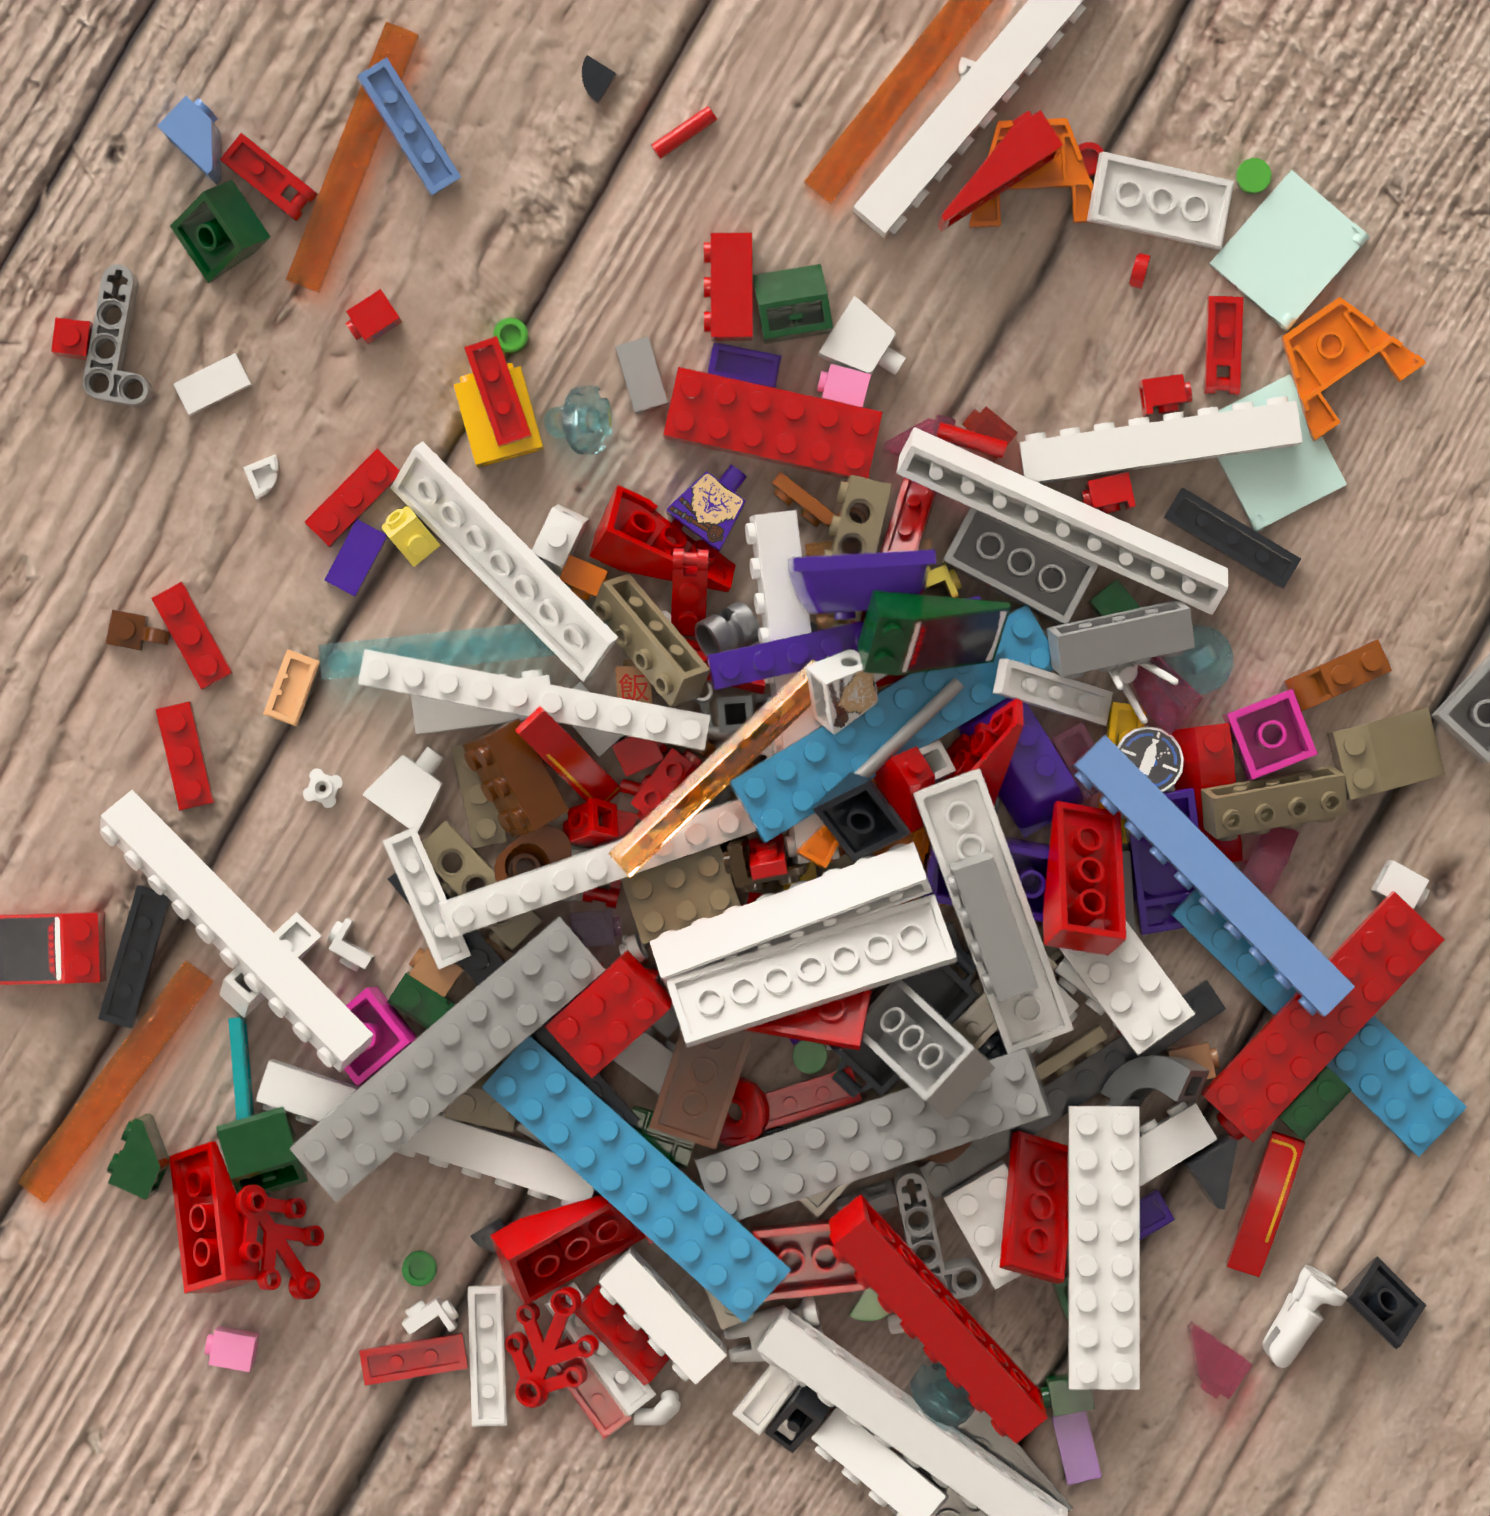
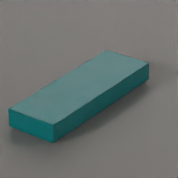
M242 1016L228 1018L236 1120L254 1115L247 1019Z

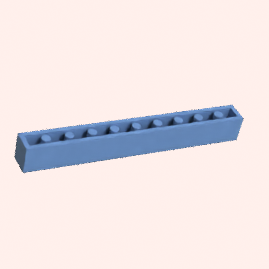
M1106 735L1102 736L1073 765L1078 771L1074 775L1076 779L1088 790L1094 787L1103 796L1099 802L1112 815L1119 812L1128 821L1124 827L1137 840L1144 837L1153 846L1148 851L1162 865L1168 861L1177 870L1173 875L1176 880L1187 890L1193 887L1202 896L1198 900L1199 903L1212 915L1218 912L1227 921L1223 927L1236 940L1243 937L1252 946L1248 952L1262 966L1268 962L1277 971L1273 977L1287 991L1293 987L1302 996L1298 1002L1308 1013L1313 1016L1317 1012L1325 1017L1355 987Z

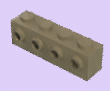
M629 573L602 582L591 611L618 637L616 643L625 651L670 707L698 698L710 668Z
M1332 765L1201 789L1204 829L1220 841L1234 840L1237 838V835L1245 833L1262 835L1269 833L1270 829L1277 827L1299 828L1304 822L1314 820L1316 822H1331L1335 820L1336 816L1347 814L1345 775Z

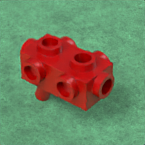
M672 748L653 774H647L641 783L623 779L620 784V792L635 796L630 803L639 810L636 816L653 828L656 822L662 824L664 820L671 819L677 812L679 807L677 803L684 794L691 792L697 786L700 780L699 775L703 771L700 767L703 761L688 749L682 753Z

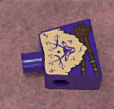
M730 464L719 480L706 471L666 509V512L720 552L746 503L735 492L747 476L732 464Z

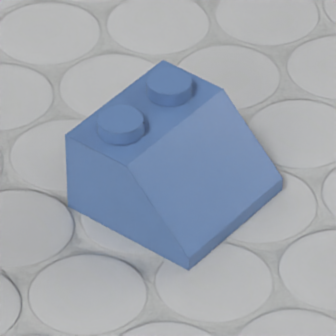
M185 96L157 127L184 155L218 185L222 180L221 161L219 160L221 158L220 130L214 124L218 118L199 98L192 102Z

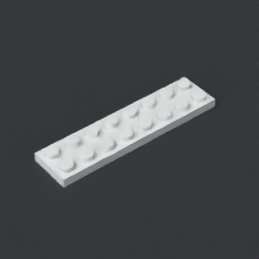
M424 442L415 446L390 488L583 682L593 675L618 637Z
M972 770L913 793L1007 1054L1073 1031V1026L981 770ZM986 851H990L996 862L1039 987L1002 1002H998L994 993L988 995L985 990L981 975L987 972L983 961L976 962L969 943L975 940L972 929L968 928L965 930L958 909L964 908L960 895L953 897L947 881V876L952 875L950 864Z
M935 894L668 978L666 983L688 1048L957 962V956Z
M1068 1106L1069 1389L1140 1390L1139 1106Z

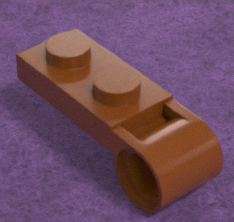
M780 472L772 482V486L776 488L773 494L787 506H790L793 502L804 510L801 513V517L817 528L819 524H822L825 528H830L832 517L836 514ZM851 507L849 514L857 516L860 523H864L867 519L863 511L856 507ZM846 538L845 540H855V539H853V538Z
M1377 639L1315 668L1285 680L1284 684L1287 690L1293 689L1302 712L1391 672L1392 669Z

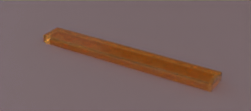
M948 0L806 178L804 184L829 204H832L994 0Z
M385 22L368 68L387 57L402 81L419 35ZM362 85L286 277L288 282L320 293L385 125L384 120Z
M814 659L801 669L608 853L630 878L729 784V781L736 778L812 705L806 667L816 663Z
M188 960L183 963L19 1179L18 1184L44 1203L50 1199L214 983L212 978Z

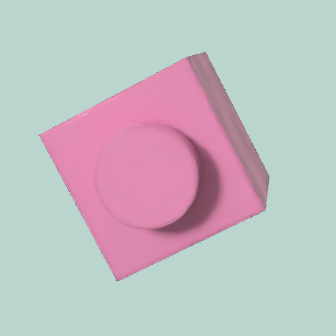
M830 364L829 372L821 371L817 391L823 393L822 399L863 407L871 374Z
M218 1326L214 1330V1334H208L204 1354L210 1355L208 1365L250 1372L254 1368L260 1333Z

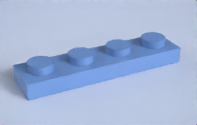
M386 57L357 75L360 84L430 196L460 179L459 172L388 58Z

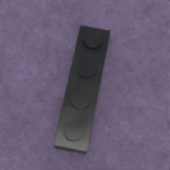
M1183 487L1163 517L1165 520L1280 589H1284L1301 561V558Z
M137 885L98 1019L127 1028H134L171 901L164 893L159 895L152 888Z

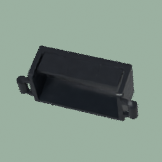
M959 946L954 948L957 956V962L955 963L968 974L964 979L948 965L901 979L949 1024L979 995L969 986L973 972L976 970L975 962ZM891 983L872 990L870 1005ZM863 1040L860 1050L828 1045L841 1058L837 1072L833 1075L832 1079L852 1098L870 1088H873L879 1095L883 1096L900 1078ZM847 1064L866 1081L862 1087L843 1070Z

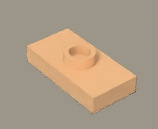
M287 649L263 715L297 727L321 661Z

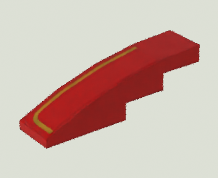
M541 706L515 729L586 802L592 797L610 802L620 792V785Z
M1271 1131L1249 1188V1197L1238 1223V1232L1226 1260V1267L1260 1278L1296 1176L1305 1146L1304 1140Z

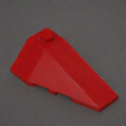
M616 486L594 534L589 557L619 571L672 581L674 548L684 549V552L698 553V549L709 550L707 588L729 592L736 567L733 562L704 540L695 541L681 530L684 525L676 519L670 522L655 511L658 505L650 499L623 486ZM684 566V569H697V567Z
M1016 698L996 711L990 723L980 722L974 728V734L970 736L962 734L946 750L956 771L940 782L972 770L980 769L994 806L1024 726L1022 700Z
M1221 723L1166 731L1181 746L1184 758L1182 774L1174 785L1175 791L1188 788L1194 789L1199 830L1231 862L1243 861L1241 834L1237 835V838L1234 840L1220 841L1204 829L1201 789L1236 783L1230 724Z

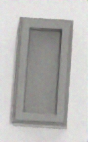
M649 337L615 346L635 414L668 404Z

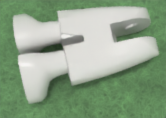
M1305 1265L1301 1270L1293 1292L1288 1294L1282 1309L1262 1342V1347L1266 1354L1280 1368L1288 1367L1293 1362L1311 1334L1324 1320L1317 1308L1321 1304L1341 1306L1348 1298L1347 1295L1335 1287L1336 1282L1332 1278L1312 1266Z
M815 1296L804 1297L800 1306L790 1311L824 1334L822 1325H820V1315ZM785 1304L754 1313V1318L747 1320L745 1323L742 1322L723 1330L725 1339L750 1337L751 1344L737 1346L728 1351L730 1362H766L761 1357V1352L757 1350L762 1335Z

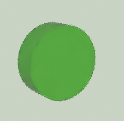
M1259 158L1247 159L1241 163L1236 171V183L1243 192L1258 194L1269 185L1271 169L1265 161Z
M505 318L498 322L494 328L493 337H498L502 351L505 353H517L528 342L527 328L523 322L516 318Z

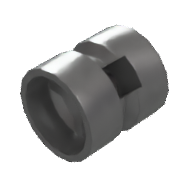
M738 601L719 611V615L713 614L695 624L694 630L698 645L707 657V655L743 648L759 641L758 629L760 627L750 608L743 602Z

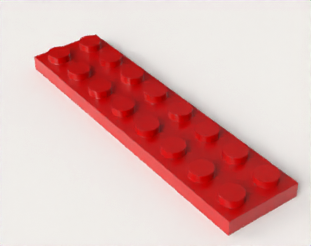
M1392 891L1328 958L1355 987L1325 1017L1317 1012L1313 1016L1299 1004L1298 1000L1302 996L1296 992L1207 1086L1201 1095L1254 1143L1445 939L1396 892Z

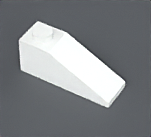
M297 912L274 933L300 960L321 938V935ZM235 968L223 980L219 995L245 1018L266 997L261 992L255 993L244 981L245 976Z

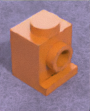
M570 555L559 578L565 585L571 587L570 590L577 597L588 601L590 596L596 598L602 582L608 580L609 572Z

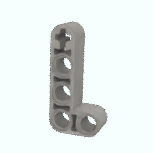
M114 264L109 266L102 276L84 371L83 387L91 397L98 401L142 408L152 400L153 388L151 383L141 375L123 371L138 290V280L126 266ZM122 274L128 282L127 285L123 284L120 286L118 293V288L113 284V280H119ZM118 294L125 302L122 303L116 299H109V296L117 298ZM112 308H120L122 311L121 320L114 325L107 324V312ZM106 342H114L116 346L114 355L111 358L102 359L99 353L100 347ZM100 376H107L109 379L108 389L103 393H96L93 389L95 379ZM134 382H141L144 389L143 394L138 399H129L127 395L128 387Z
M912 1165L901 1167L894 1176V1186L907 1245L915 1253L922 1245H930L934 1248L930 1256L919 1258L957 1299L977 1294L982 1287L983 1278L976 1262L969 1258H958L943 1262L929 1191L923 1172L918 1167ZM913 1178L917 1199H910L906 1187L907 1179ZM916 1211L924 1212L927 1215L925 1221L919 1225H914L908 1221L910 1215ZM963 1271H971L975 1274L973 1280L965 1284L958 1282L957 1277Z

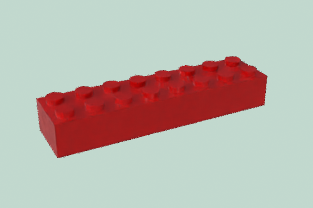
M862 1194L829 1219L831 1231L829 1237L833 1244L831 1250L835 1257L844 1265L848 1262L856 1270L854 1275L859 1283L867 1290L871 1287L879 1295L877 1300L888 1314L894 1312L902 1320L900 1325L911 1339L917 1337L925 1345L922 1348L927 1357L934 1364L940 1362L947 1369L945 1374L950 1382L958 1389L962 1386L970 1394L968 1396L970 1403L979 1413L985 1411L992 1418L990 1421L991 1425L1001 1437L1004 1438L1007 1435L1016 1444L1048 1418L1040 1389Z

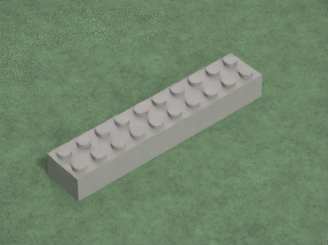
M558 916L290 1147V1150L332 1199L337 1202L601 975L605 969Z
M1024 1048L989 1060L996 1068L948 1120L910 1087L704 1157L695 1162L705 1192L739 1221L1052 1115L1030 1048Z

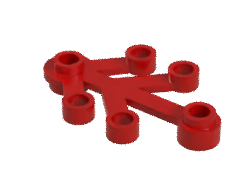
M259 1185L245 1186L238 1192L235 1198V1208L244 1217L243 1243L239 1248L241 1260L246 1263L261 1260V1271L257 1276V1284L260 1289L265 1291L276 1290L281 1284V1275L275 1269L277 1253L291 1274L288 1284L291 1296L297 1300L314 1298L320 1290V1280L314 1273L306 1272L286 1240L302 1242L307 1247L319 1246L324 1240L322 1228L318 1225L301 1228L275 1224L268 1212L284 1213L288 1219H300L306 1214L307 1207L305 1201L301 1198H289L287 1200L269 1198L265 1190ZM293 1204L296 1205V1213L293 1211ZM258 1225L263 1231V1245L256 1241ZM311 1231H312L313 1234H314V1239H313V1241L311 1240V1237H310ZM250 1247L253 1249L252 1257L249 1254ZM268 1275H270V1277H271V1283H270V1285L268 1284V1281H267Z
M562 1287L551 1296L550 1304L555 1314L545 1340L537 1322L540 1317V1309L533 1302L526 1306L524 1304L519 1306L516 1311V1317L523 1324L526 1335L522 1332H514L505 1339V1349L511 1354L520 1376L516 1384L515 1395L517 1400L526 1407H540L548 1400L549 1392L568 1386L576 1388L583 1384L587 1379V1371L580 1364L570 1366L564 1371V1374L546 1378V1375L552 1365L580 1356L588 1358L599 1349L597 1338L591 1334L582 1336L576 1343L557 1349L569 1317L577 1312L582 1304L580 1293L573 1287ZM566 1294L571 1298L573 1305L567 1303ZM525 1308L530 1310L532 1314L531 1319L525 1315ZM513 1338L519 1341L520 1348L514 1346ZM528 1340L536 1358L533 1370L525 1354ZM584 1341L590 1344L591 1351L584 1348ZM572 1371L578 1374L579 1381L573 1379ZM531 1385L535 1387L537 1394L531 1391Z

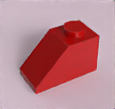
M915 746L891 757L875 772L876 777H874L887 801L910 829L909 834L925 827L913 793L935 785V774L919 748Z

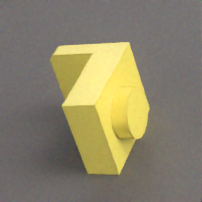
M408 506L391 513L386 523L382 525L384 532L413 567L441 546Z
M946 564L933 570L929 567L925 589L943 582L949 597L958 598L957 590L962 588L956 571L954 569L948 571Z

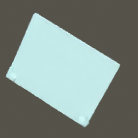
M1291 170L1209 265L1269 315L1282 329L1289 331L1299 316L1370 237L1357 224L1348 219Z
M1290 374L1219 410V412L1232 411L1233 404L1250 401L1253 402V407L1267 405V399L1287 396L1288 402L1297 401L1303 443L1298 446L1217 457L1254 531H1261L1267 525L1347 485L1323 437L1321 436L1315 441L1311 439L1296 386Z

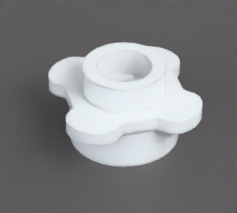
M321 769L312 770L309 774L311 779L309 786L303 791L305 800L321 802L325 808L333 807L336 804L335 796L338 789L343 785L341 777L338 775L329 776L324 774ZM321 785L326 786V790L324 792L320 791Z

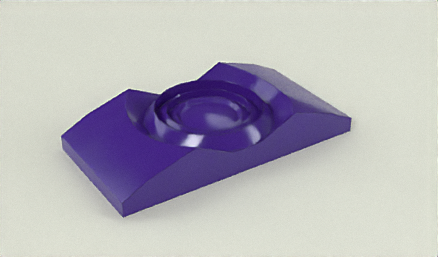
M1188 788L1164 792L1163 794L1199 829L1194 789ZM1125 828L1131 857L1133 897L1140 933L1145 935L1184 928L1171 913L1195 889L1193 887L1189 890L1184 888L1173 876L1177 870L1168 861L1162 865L1148 851L1153 846L1144 837L1137 840Z

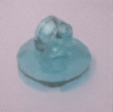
M582 385L571 389L565 398L564 405L550 408L544 417V426L548 434L555 438H566L570 448L577 454L597 455L606 448V445H602L605 436H611L612 412L610 403L607 398L600 397L598 391L601 389L597 386ZM559 412L562 413L564 431L560 430L556 424V417Z
M1193 626L1195 648L1184 650V654L1180 656H1164V669L1167 673L1178 679L1179 682L1175 685L1178 689L1191 694H1206L1218 689L1228 680L1233 668V651L1229 641L1218 630L1208 626Z
M940 1362L937 1364L933 1363L931 1366L922 1365L910 1381L911 1393L918 1406L925 1414L941 1424L959 1426L965 1423L975 1411V1408L968 1399L970 1394L962 1386L958 1389L950 1382L945 1374L947 1369Z

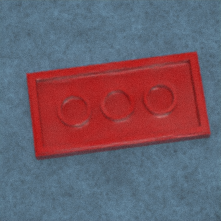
M1017 1131L1012 1133L999 1268L1054 1284H1060L1065 1279L1068 1246V1145Z

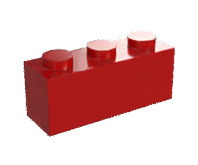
M710 233V242H704V263H711V277H704V298H711V311H704V332H711V341H753L752 233Z

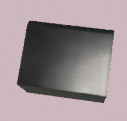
M850 772L813 807L814 812L853 862L910 833V829L880 790L866 776Z
M1227 1134L1219 1135L1216 1141L1182 1161L1209 1202L1218 1209L1225 1210L1238 1142V1140Z
M1378 1256L1342 1290L1348 1297L1346 1302L1395 1349L1402 1345L1426 1307V1304Z

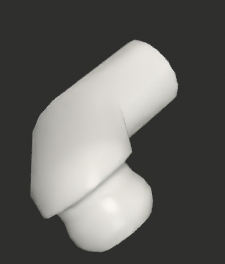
M666 1390L662 1392L661 1401L654 1408L637 1409L634 1412V1425H665L680 1410L679 1394L674 1390Z

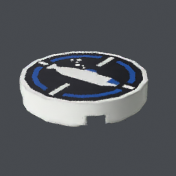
M1146 726L1134 729L1125 735L1117 746L1162 793L1171 789L1182 774L1184 758L1181 746L1172 735L1160 728Z

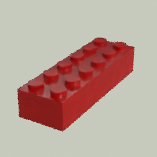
M678 367L663 437L667 440L848 479L850 475H855L868 479L883 412Z

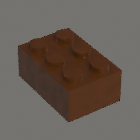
M519 718L497 725L462 745L466 752L464 753L466 763L471 770L477 772L482 781L481 789L483 794L490 802L494 803L499 812L497 817L500 825L506 832H510L511 836L536 831L569 811L539 754L515 731L521 724Z

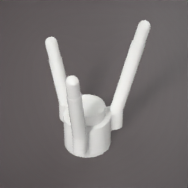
M1128 662L1119 664L1115 670L1107 671L1117 689L1123 690L1142 724H1147L1148 720L1128 685L1137 677L1138 665L1173 685H1177L1179 682L1177 678L1150 662L1144 664Z

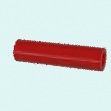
M706 106L651 144V147L659 159H662L717 121V118L710 107Z
M940 422L936 437L946 442L999 458H1003L1007 446V441Z

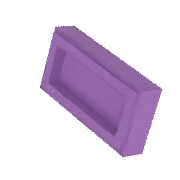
M1083 1411L1056 1417L1051 1415L1067 1485L1101 1478L1087 1412Z

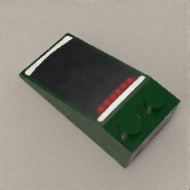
M873 590L857 645L863 672L904 675L992 663L1001 641L1011 605L1006 602Z

